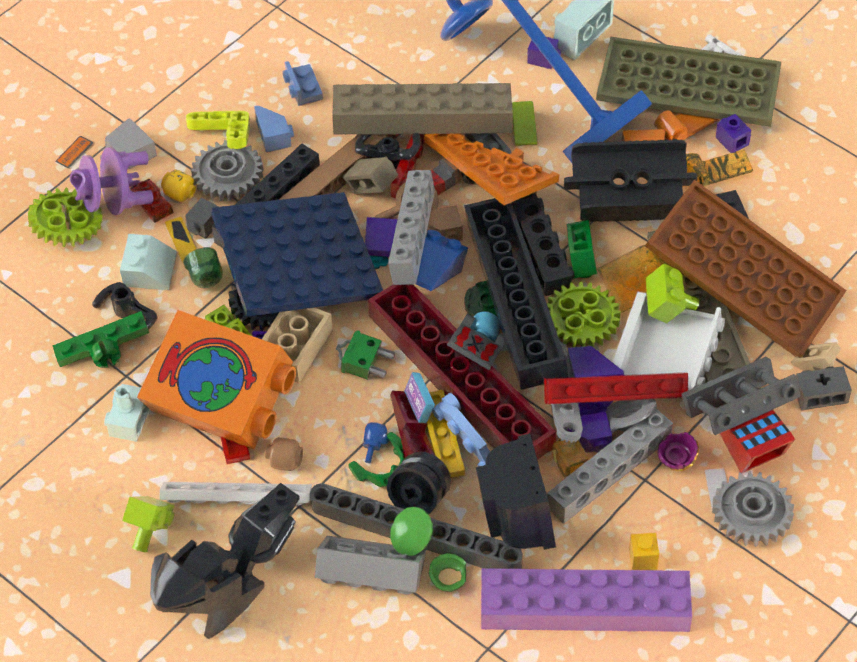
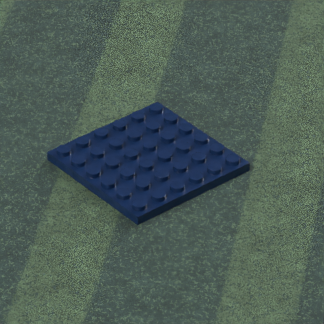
M345 192L212 208L211 215L246 317L367 301L383 291Z

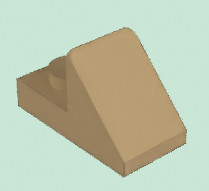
M837 342L810 345L801 358L796 356L792 359L791 363L802 371H815L834 367L836 356L841 351V347Z

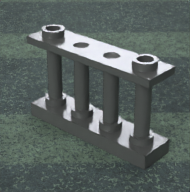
M766 356L682 393L686 414L690 418L704 412L708 414L714 435L801 397L797 376L792 374L779 380L774 376L771 359Z

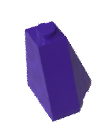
M592 346L568 348V359L572 377L624 375L622 369ZM613 401L578 403L580 416L607 411V407Z

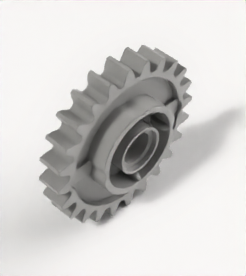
M224 140L222 145L215 142V147L207 145L208 151L200 150L201 156H195L196 162L192 163L193 169L191 173L194 185H197L198 191L203 190L204 196L210 194L212 200L216 196L219 197L220 201L224 197L231 201L233 196L239 200L240 194L246 195L248 190L255 187L260 182V179L263 178L264 169L261 156H258L257 150L252 151L251 145L241 149H231L227 147L226 140Z
M749 471L747 477H744L739 472L738 479L730 476L728 483L723 481L721 488L716 489V495L713 497L712 513L715 514L714 522H720L719 530H727L726 537L734 535L735 543L743 539L745 546L748 545L749 541H752L755 547L758 546L759 541H762L767 546L769 539L777 542L778 535L784 537L786 529H790L791 521H793L794 504L791 503L792 495H786L787 487L779 488V480L774 483L771 482V475L764 479L761 472L758 473L757 477H754L751 471Z

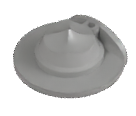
M623 400L609 405L606 415L611 432L614 433L617 430L625 432L634 424L649 417L657 408L656 400Z

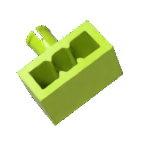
M664 263L646 277L649 316L667 324L685 309L697 310L699 299L684 293L683 274L678 269Z
M150 496L129 497L122 521L139 527L132 549L145 553L148 552L153 531L167 529L172 524L175 515L173 512L175 505Z

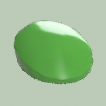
M409 507L398 514L391 527L390 534L392 545L397 552L402 555L413 556L426 548L433 532L430 516L419 507Z

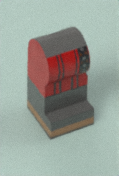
M445 158L441 159L439 165L431 170L434 188L438 196L459 183V169Z

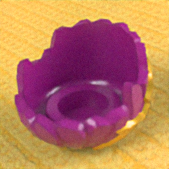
M688 432L683 434L670 433L666 436L665 440H662L658 447V458L671 470L684 471L689 469L695 463L699 454L698 441L692 435H689Z

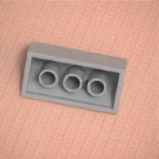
M327 535L317 548L314 578L321 579L322 582L328 584L339 581L346 582V585L350 587L366 585L372 586V589L377 591L394 589L400 594L409 595L412 592L416 593L420 586L426 549L416 555L407 556V554L402 555L397 552L392 544Z

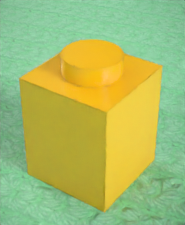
M656 532L630 535L629 554L632 570L658 569L660 554Z

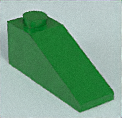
M589 220L566 224L569 252L575 278H589L592 275H596L597 267Z

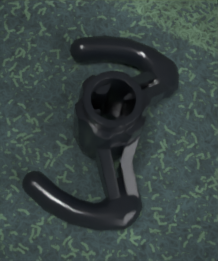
M414 133L412 135L413 143L411 148L404 149L400 148L399 142L391 137L383 138L377 145H364V142L373 134H360L355 142V152L374 158L387 157L393 163L394 169H397L401 159L410 160L417 154L421 146V138L418 133Z
M116 282L105 287L96 295L92 302L94 308H99L102 302L112 294L110 298L116 316L125 318L141 311L148 330L158 318L156 312L140 304L135 298L134 292L122 282Z

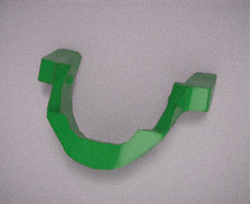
M389 432L387 437L394 447V454L400 458V465L405 459L402 442L396 434ZM356 461L348 464L350 471L358 481L366 479L378 487L387 486L388 478L399 466L392 465L389 473L375 474L365 470Z

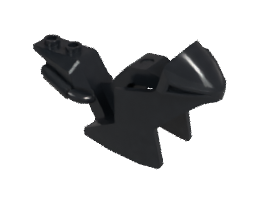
M280 482L265 497L245 510L234 521L228 534L229 544L231 545L230 551L223 549L215 542L203 541L197 546L196 542L191 540L172 558L168 553L155 556L151 569L150 597L154 607L161 612L208 614L204 636L207 639H211L223 631L250 606L265 587L264 581H260L252 574L255 563H267L281 552L294 530L296 521L290 514L299 501L300 496ZM212 579L218 583L212 588H209L206 584Z

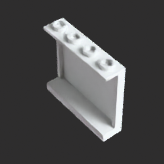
M637 292L613 363L624 371V375L687 372L688 391L704 384L705 371L709 372L711 368L712 351L715 352L718 346V332L723 331L725 318H722L721 308L717 307L715 315L685 309L666 324L648 315L647 293Z

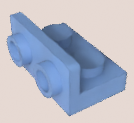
M286 61L285 70L282 71L285 83L290 84L288 86L290 96L296 99L298 106L323 100V93L311 65L306 64L292 68L290 62Z

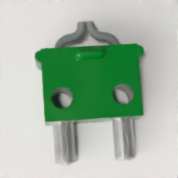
M359 330L355 331L351 340H346L343 344H338L336 350L339 352L338 357L341 360V372H347L367 380L370 374L385 378L387 371L375 367L374 364L379 355L394 359L395 352L382 348V340L362 334ZM349 343L344 356L342 357V350L340 348L345 347Z

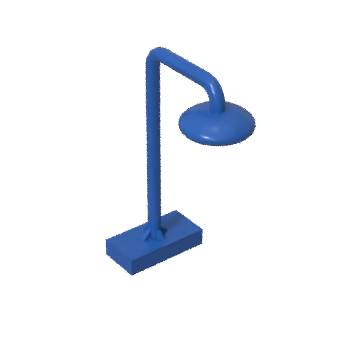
M446 0L453 13L443 24L440 38L443 41H449L465 31L493 6V0H470L465 4L460 0ZM501 0L591 117L590 129L563 150V153L571 163V153L574 145L583 142H604L652 105L651 101L641 90L615 111L602 110L518 0Z

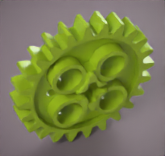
M66 187L64 192H61L56 188V193L47 190V196L39 194V199H33V205H29L28 225L32 227V234L37 233L38 239L44 237V243L53 241V246H56L60 242L63 247L70 243L72 247H75V242L78 241L80 244H84V238L91 241L92 235L97 236V230L101 229L102 208L99 207L96 212H89L83 200H75L77 196L76 189L69 192ZM62 205L64 206L65 214L62 212ZM66 221L69 222V230L66 227Z
M582 282L579 283V287H575L573 283H570L569 289L561 286V293L555 290L554 296L548 297L547 306L559 340L563 339V344L565 345L569 342L572 343V348L576 347L577 344L581 345V347H585L587 344L594 347L596 342L603 346L604 339L610 341L611 334L616 335L617 327L620 326L621 311H619V303H615V296L608 297L609 290L601 292L600 285L595 289L592 288L591 282L587 287H584Z

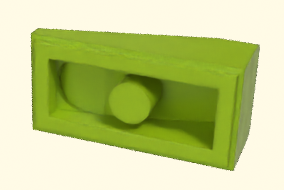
M533 101L512 102L515 146L537 145Z

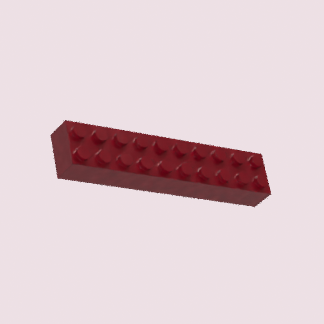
M392 284L368 299L369 317L438 390H443L445 396L452 393L461 405L459 411L493 448L518 440V436L531 434L537 460L556 448V430L493 366L488 370L447 345L457 329L414 284Z

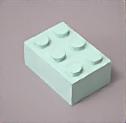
M573 0L562 13L556 16L554 20V39L559 40L558 49H561L562 54L575 61L612 25L614 0Z

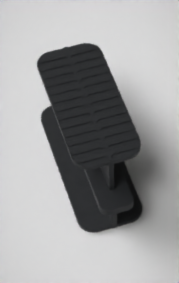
M681 139L577 143L572 147L573 176L564 178V189H579L580 220L582 221L662 220L667 217L682 197V186H690L694 180L697 181V173H687V143ZM616 178H620L625 183L622 185H617L614 183L613 180ZM645 178L647 180V183L640 184L636 181V179Z

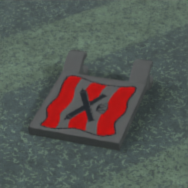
M467 313L447 345L489 370L506 343L504 336L500 333L494 342L470 327L475 317Z

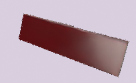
M392 390L390 397L405 458L414 452H427L435 455L425 433L428 423L418 422L405 391Z

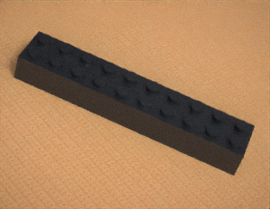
M493 198L464 205L467 225L520 389L524 390L544 385V379L568 378L566 358L512 203L503 205Z

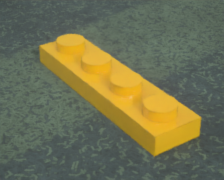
M443 390L429 392L435 406L442 402V398L445 397ZM431 412L427 421V429L435 456L444 462L451 478L465 475V468L456 435L449 429L447 420L443 418L439 421Z

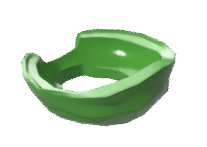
M446 553L437 556L432 560L428 574L431 582L441 591L453 592L458 590L466 582V562L455 554ZM444 569H453L461 573V580L454 584L446 585L439 580V574Z

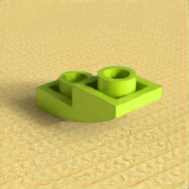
M225 304L205 316V320L252 336L240 319H235Z

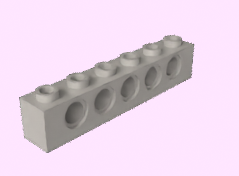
M431 170L408 171L388 262L393 285L417 283L435 194Z
M656 408L649 417L634 424L548 491L547 497L550 511L563 524L657 451L662 440H665L666 436L672 433L673 422Z

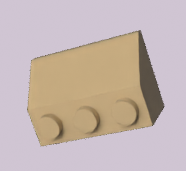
M317 308L279 312L262 340L281 346L293 361L292 366L296 368L294 382H301L333 332L331 314Z

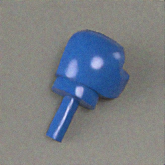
M370 422L365 427L363 447L368 449L365 459L366 463H371L374 450L379 451L381 445L389 443L387 427L384 424Z

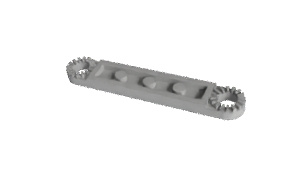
M560 341L566 358L568 378L572 377L568 359L567 347L565 344H563V342ZM578 403L551 404L558 438H561L562 441H570V443L579 441L583 427ZM568 428H569V430H571V428H572V431H574V432H568V431H566V430H567Z

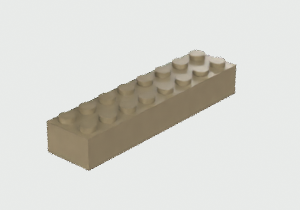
M511 83L333 85V135L512 133Z

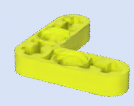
M200 111L191 112L186 115L188 129L227 130V147L231 149L246 147L250 129L248 112Z

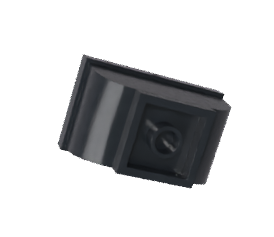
M531 434L520 435L518 440L494 448L486 457V465L476 467L490 536L493 538L501 536L507 545L518 549L543 547L546 550L556 548L549 501Z

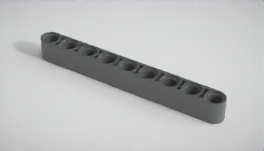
M323 483L316 484L310 490L311 507L315 514L390 538L393 523L388 522L394 521L398 514L405 510ZM430 518L433 524V532L425 548L426 550L440 555L446 553L455 554L463 558L466 563L483 569H522L523 553L521 549L511 547L502 540ZM436 536H443V538H441V539H437V538H435V537H436ZM463 543L467 544V546H459V544ZM484 551H490L491 553H490V554H484V553H482V552H484ZM507 559H514V560H516V561H514V562H508V561H506V560H507Z

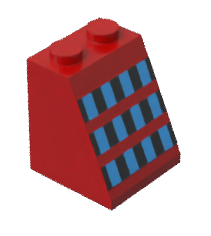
M774 410L720 433L741 473L783 456L795 441L793 434Z

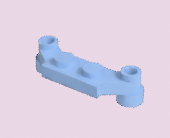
M449 393L442 398V402L433 408L432 412L439 421L443 418L448 421L447 425L451 432L455 435L458 434L463 439L462 443L466 450L478 457L480 463L477 466L486 465V457L491 451H489L487 443L459 411L461 405L452 393Z

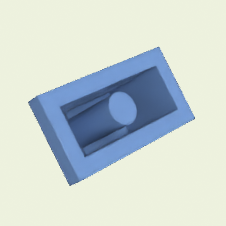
M259 105L254 106L256 123L265 151L271 152L292 147L291 138L294 137L292 125H287L285 116Z

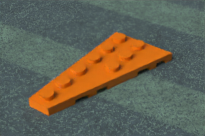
M424 134L425 143L503 205L559 182V174L552 171L549 174L542 171V167L536 164L532 167L526 165L521 158L496 148L489 150L484 148L483 143L478 141L472 143L464 140V135Z

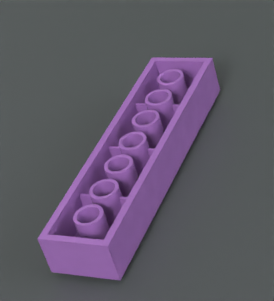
M482 569L481 630L690 632L692 622L690 571Z

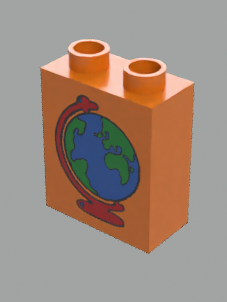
M177 310L137 398L156 414L215 436L226 438V440L234 441L237 444L245 445L254 450L259 437L266 439L272 433L276 423V412L272 408L279 393L287 394L291 390L296 377V368L292 366L293 361L279 345Z

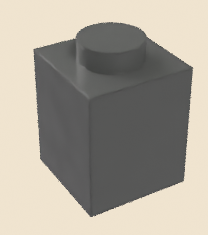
M201 197L185 215L188 230L192 234L206 239L213 232L212 208L219 206Z

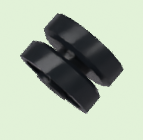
M414 452L408 455L388 478V496L396 507L402 509L419 507L425 510L427 514H430L450 490V472L444 462L435 455L427 452Z

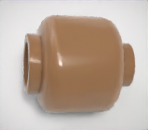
M277 437L272 445H267L265 458L269 459L270 466L273 469L293 471L296 466L301 465L303 447H300L295 439Z

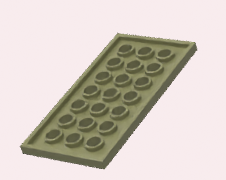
M611 36L596 94V101L624 104L641 91L639 88H646L647 90L642 91L652 103L648 107L649 109L670 110L671 112L715 119L728 118L736 114L744 123L771 127L782 61ZM751 89H756L758 92H753ZM661 91H667V92H669V93L664 94V93H661ZM683 94H688V95H690V97H685V96H682V95H683ZM748 104H754V105H756V106H755V107H751V106H748Z

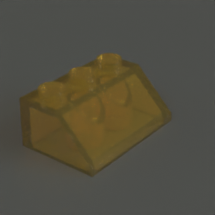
M646 244L597 268L606 289L609 290V294L615 297V303H619L621 313L632 308L637 292L647 293L646 277L662 264L669 265L645 247Z

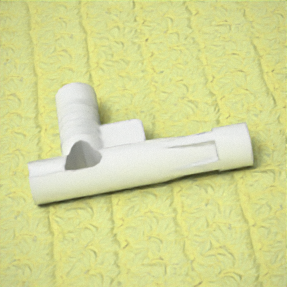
M708 34L705 38L708 44L700 49L743 56L711 34Z

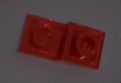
M150 179L141 181L130 188L132 192L152 191V204L140 206L154 223L174 213L172 205L161 195L160 189Z

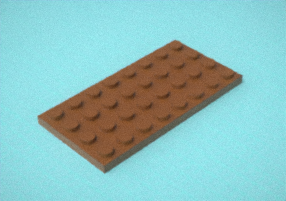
M696 180L688 187L645 245L647 249L673 268L678 269L688 279L792 355L799 358L804 355L847 291Z

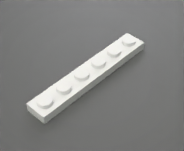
M163 481L159 490L160 500H167L169 503L188 500L193 503L216 501L219 504H227L231 501H239L243 504H254L265 497L278 484ZM283 484L300 496L296 505L310 503L312 484Z

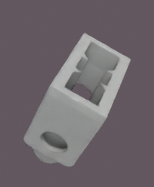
M128 118L105 137L106 148L113 147L118 152L125 151L126 153L146 151L148 160L157 156L154 141L131 118Z

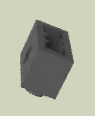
M844 366L827 367L815 371L805 370L801 373H796L801 395L797 399L801 411L849 403L852 389Z

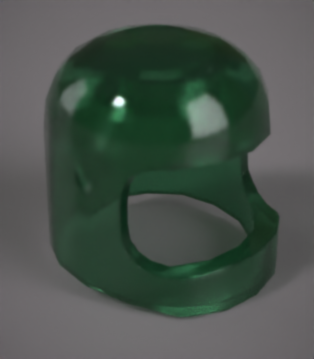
M199 248L190 252L184 258V267L189 270L190 279L195 286L207 289L214 287L221 281L223 270L217 251L214 248Z

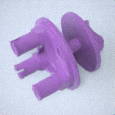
M113 147L105 148L101 156L100 177L92 156L84 155L80 160L79 169L73 170L70 174V182L77 191L75 200H83L89 212H96L100 206L102 188L106 206L112 215H120L124 209L132 208L135 205L152 204L153 194L151 190L132 192L129 189L131 186H139L140 180H132L133 178H139L138 172L127 173L129 166L148 165L147 152L126 153L125 151L118 152Z

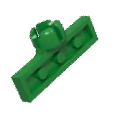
M140 311L52 345L60 367L86 357H92L96 366L109 368L107 360L111 359L113 366L119 362L121 357L119 346L121 344L149 333V330Z

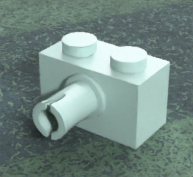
M121 384V386L115 389L112 409L106 413L104 425L107 426L110 437L134 442L138 441L150 410L137 398L141 387Z

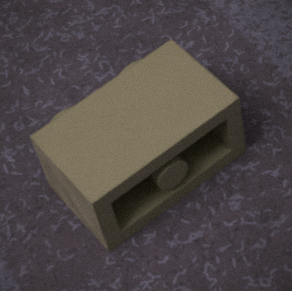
M387 157L358 160L343 178L354 194L384 192L398 176V173L394 169L393 163Z

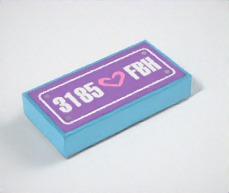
M412 372L404 391L418 422L427 423L435 404L421 374Z

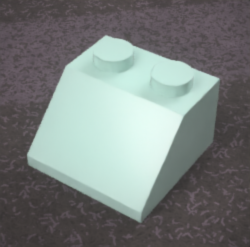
M128 234L120 267L122 282L130 288L169 290L177 251L152 235Z

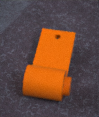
M666 110L656 118L654 126L657 129H665V138L667 140H685L720 119L682 113L675 116L670 110Z

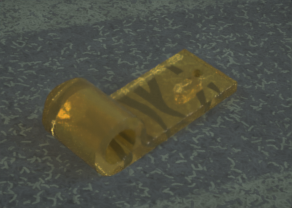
M745 149L706 161H702L701 156L697 153L686 154L687 173H697V182L703 186L753 172Z

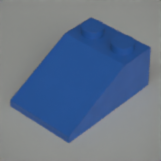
M427 230L416 285L433 291L461 273L468 247L461 245V242L456 239H448L441 236V233L438 231Z

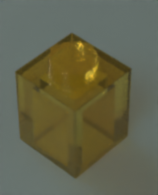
M559 439L556 443H553V459L564 479L589 459L578 440L577 442L573 441V443H570V441L566 442V440L562 441Z

